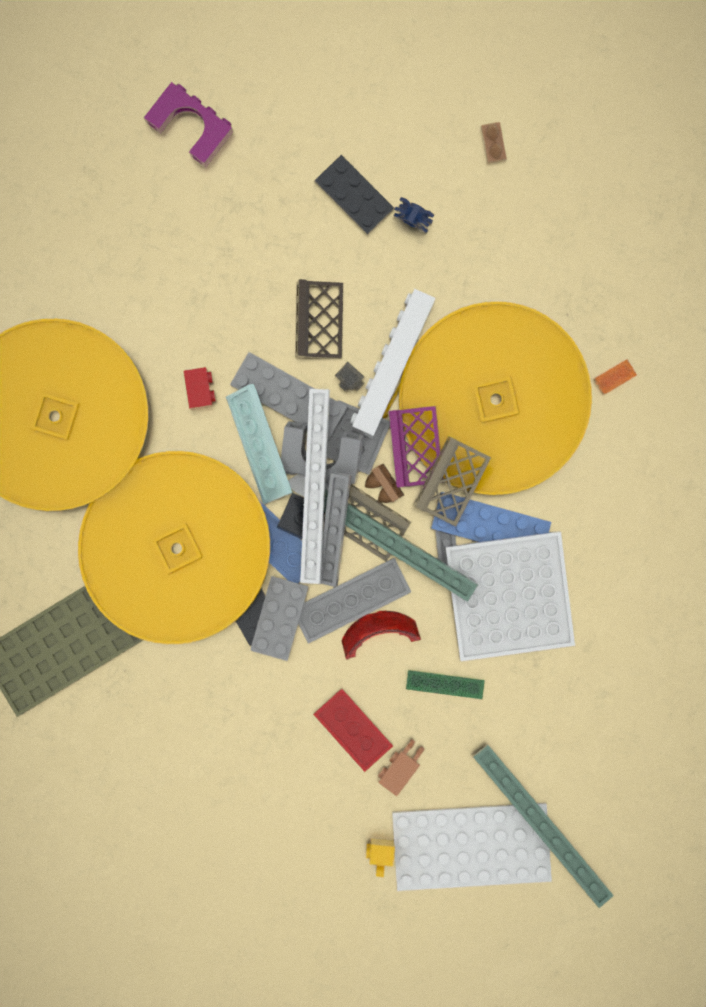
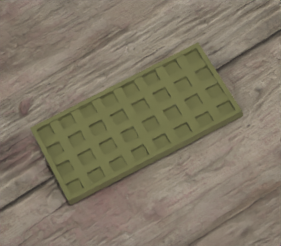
M83 586L0 637V690L16 717H19L143 640L128 634L109 621L92 601L86 587Z

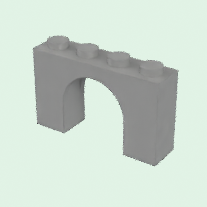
M288 421L284 427L281 462L286 474L293 475L297 473L303 474L305 477L307 424ZM344 432L341 437L339 458L333 463L326 464V481H330V473L335 471L350 474V485L355 484L359 474L363 434Z

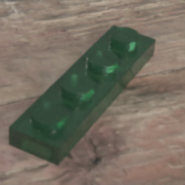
M408 670L406 689L483 699L485 680Z

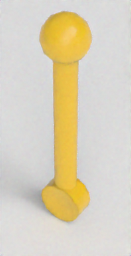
M400 383L394 395L392 396L382 418L388 417V411L390 410L393 402L395 401L399 393Z

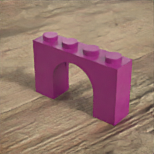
M171 82L143 118L149 126L161 134L171 120L180 113L191 112L200 116L204 121V131L189 151V154L206 168L232 135V124L227 119H220L216 116V111L211 107H204L198 97L187 94V90L179 83L175 85Z

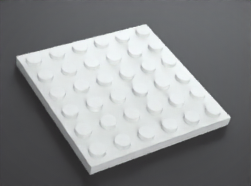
M560 531L445 547L447 565L479 584L468 602L451 592L460 661L575 646Z

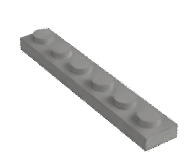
M335 471L330 473L323 532L320 583L333 587L338 585L351 482L350 474Z

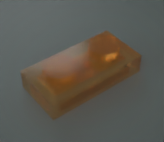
M628 359L594 378V381L602 394L605 395L634 378L637 374Z

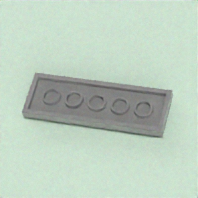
M248 352L230 385L239 390L247 385L254 384L262 404L296 423L307 424L308 429L309 389L314 388ZM331 397L329 401L328 441H330L348 409L347 406Z
M395 558L304 602L298 624L309 644L411 593V590Z

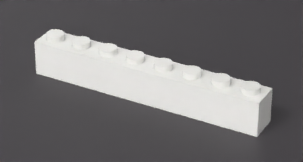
M414 289L412 294L408 293L404 302L407 304L405 311L401 310L398 315L397 321H399L397 328H392L389 338H392L389 345L385 344L381 354L384 357L382 362L378 361L374 368V372H376L374 379L370 378L365 389H368L366 397L362 395L358 406L361 407L358 414L354 412L350 421L353 424L351 430L373 439L407 360L434 304V297Z

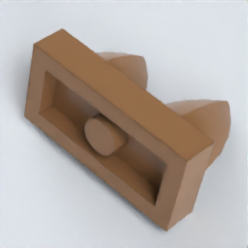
M500 122L481 125L487 164L506 161L507 157Z
M384 463L375 467L365 482V488L383 487L378 496L379 502H394L404 496L401 489L397 488L396 481Z

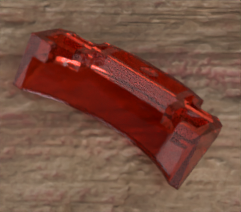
M387 610L369 613L359 618L348 628L341 640L346 660L356 657V650L362 646L363 642L380 634L399 633V635L408 637L411 642L421 640L416 621L405 614Z

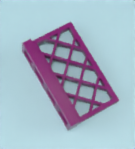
M436 406L389 411L397 488L424 485L425 481L421 480L424 477L427 479L426 474L434 465L441 451ZM425 411H432L433 419L429 424L420 419ZM410 413L415 417L410 426L403 422L402 414ZM417 420L426 426L420 435L411 429ZM428 428L435 435L431 443L422 438ZM409 430L417 436L412 445L405 441V436ZM419 439L428 445L422 454L413 448ZM430 447L437 454L433 462L424 457ZM411 450L420 456L414 464L407 460V455ZM422 458L430 464L424 473L415 467ZM413 469L422 475L417 482L409 481V474Z

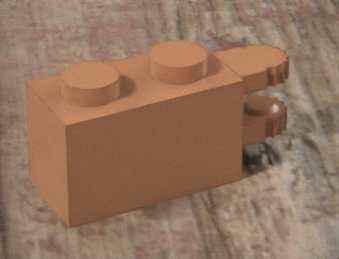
M413 739L399 753L395 751L389 759L390 765L387 768L383 767L377 775L379 777L378 783L395 796L399 795L420 766L417 760L425 748L422 746L418 748L413 757L407 754L414 746L415 741Z

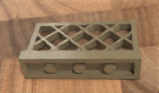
M448 436L413 505L457 526L491 457ZM458 446L465 448L468 457L457 460L455 452ZM480 456L485 459L482 466L474 468L471 458ZM468 459L471 470L461 473L458 463ZM456 464L459 474L448 477L446 469L448 466ZM473 472L474 482L465 486L462 476ZM460 477L463 487L452 490L449 480ZM447 481L450 491L439 494L437 488L439 483ZM464 490L466 495L464 501L456 503L454 493ZM451 494L454 504L443 507L440 497ZM438 498L441 506L440 509L433 511L427 508L431 500ZM452 507L456 508L457 515L454 521L447 518L445 510Z
M350 485L349 498L352 506L365 507L368 516L381 517L384 526L388 528L395 526L401 530L399 535H404L411 524L410 520L356 486ZM345 527V536L381 559L388 560L391 555L389 552L385 556L379 552L376 544L373 542L366 544L362 541L360 534L357 532L349 533Z

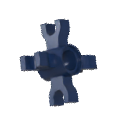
M401 197L399 201L403 204L400 203L398 207H395L394 210L399 214L395 213L394 217L413 228H418L423 233H427L428 230L425 227H428L429 223L432 224L433 222L428 217L433 218L434 214L431 211L425 210L420 205L410 203L409 200Z

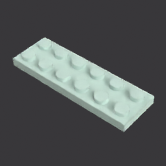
M254 384L247 385L226 396L263 504L291 494L290 484Z

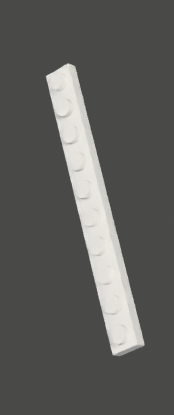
M309 389L300 583H321L330 390Z

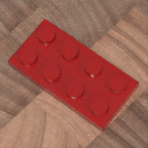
M342 688L313 714L364 772L393 747L392 743Z

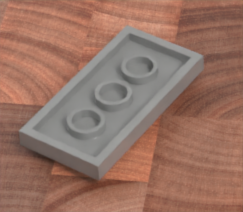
M271 576L250 651L288 661L309 586Z

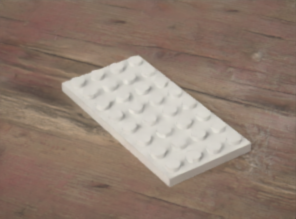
M537 803L547 815V803ZM513 805L392 812L397 891L552 882L550 849Z

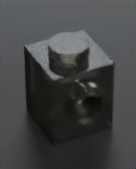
M348 361L335 374V378L340 382L338 384L339 387L345 392L348 390L351 393L354 390L358 392L365 384L363 382L365 376Z

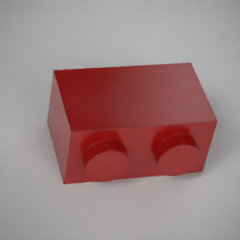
M206 367L184 370L189 409L197 410L214 407L213 402H216L215 391H211L210 383H213L212 372H208Z

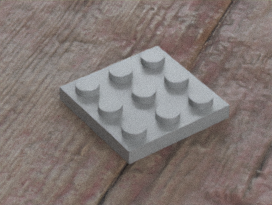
M340 400L338 402L347 406L348 409L330 441L327 443V458L334 461L339 458L341 437L344 432L360 434L351 430L353 424L350 423L354 412L358 414L360 409ZM381 419L373 439L364 435L359 466L360 472L367 475L370 474L389 429L390 421Z

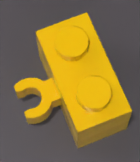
M371 838V843L366 845V858L369 859L371 865H377L376 877H384L385 866L393 867L394 840Z

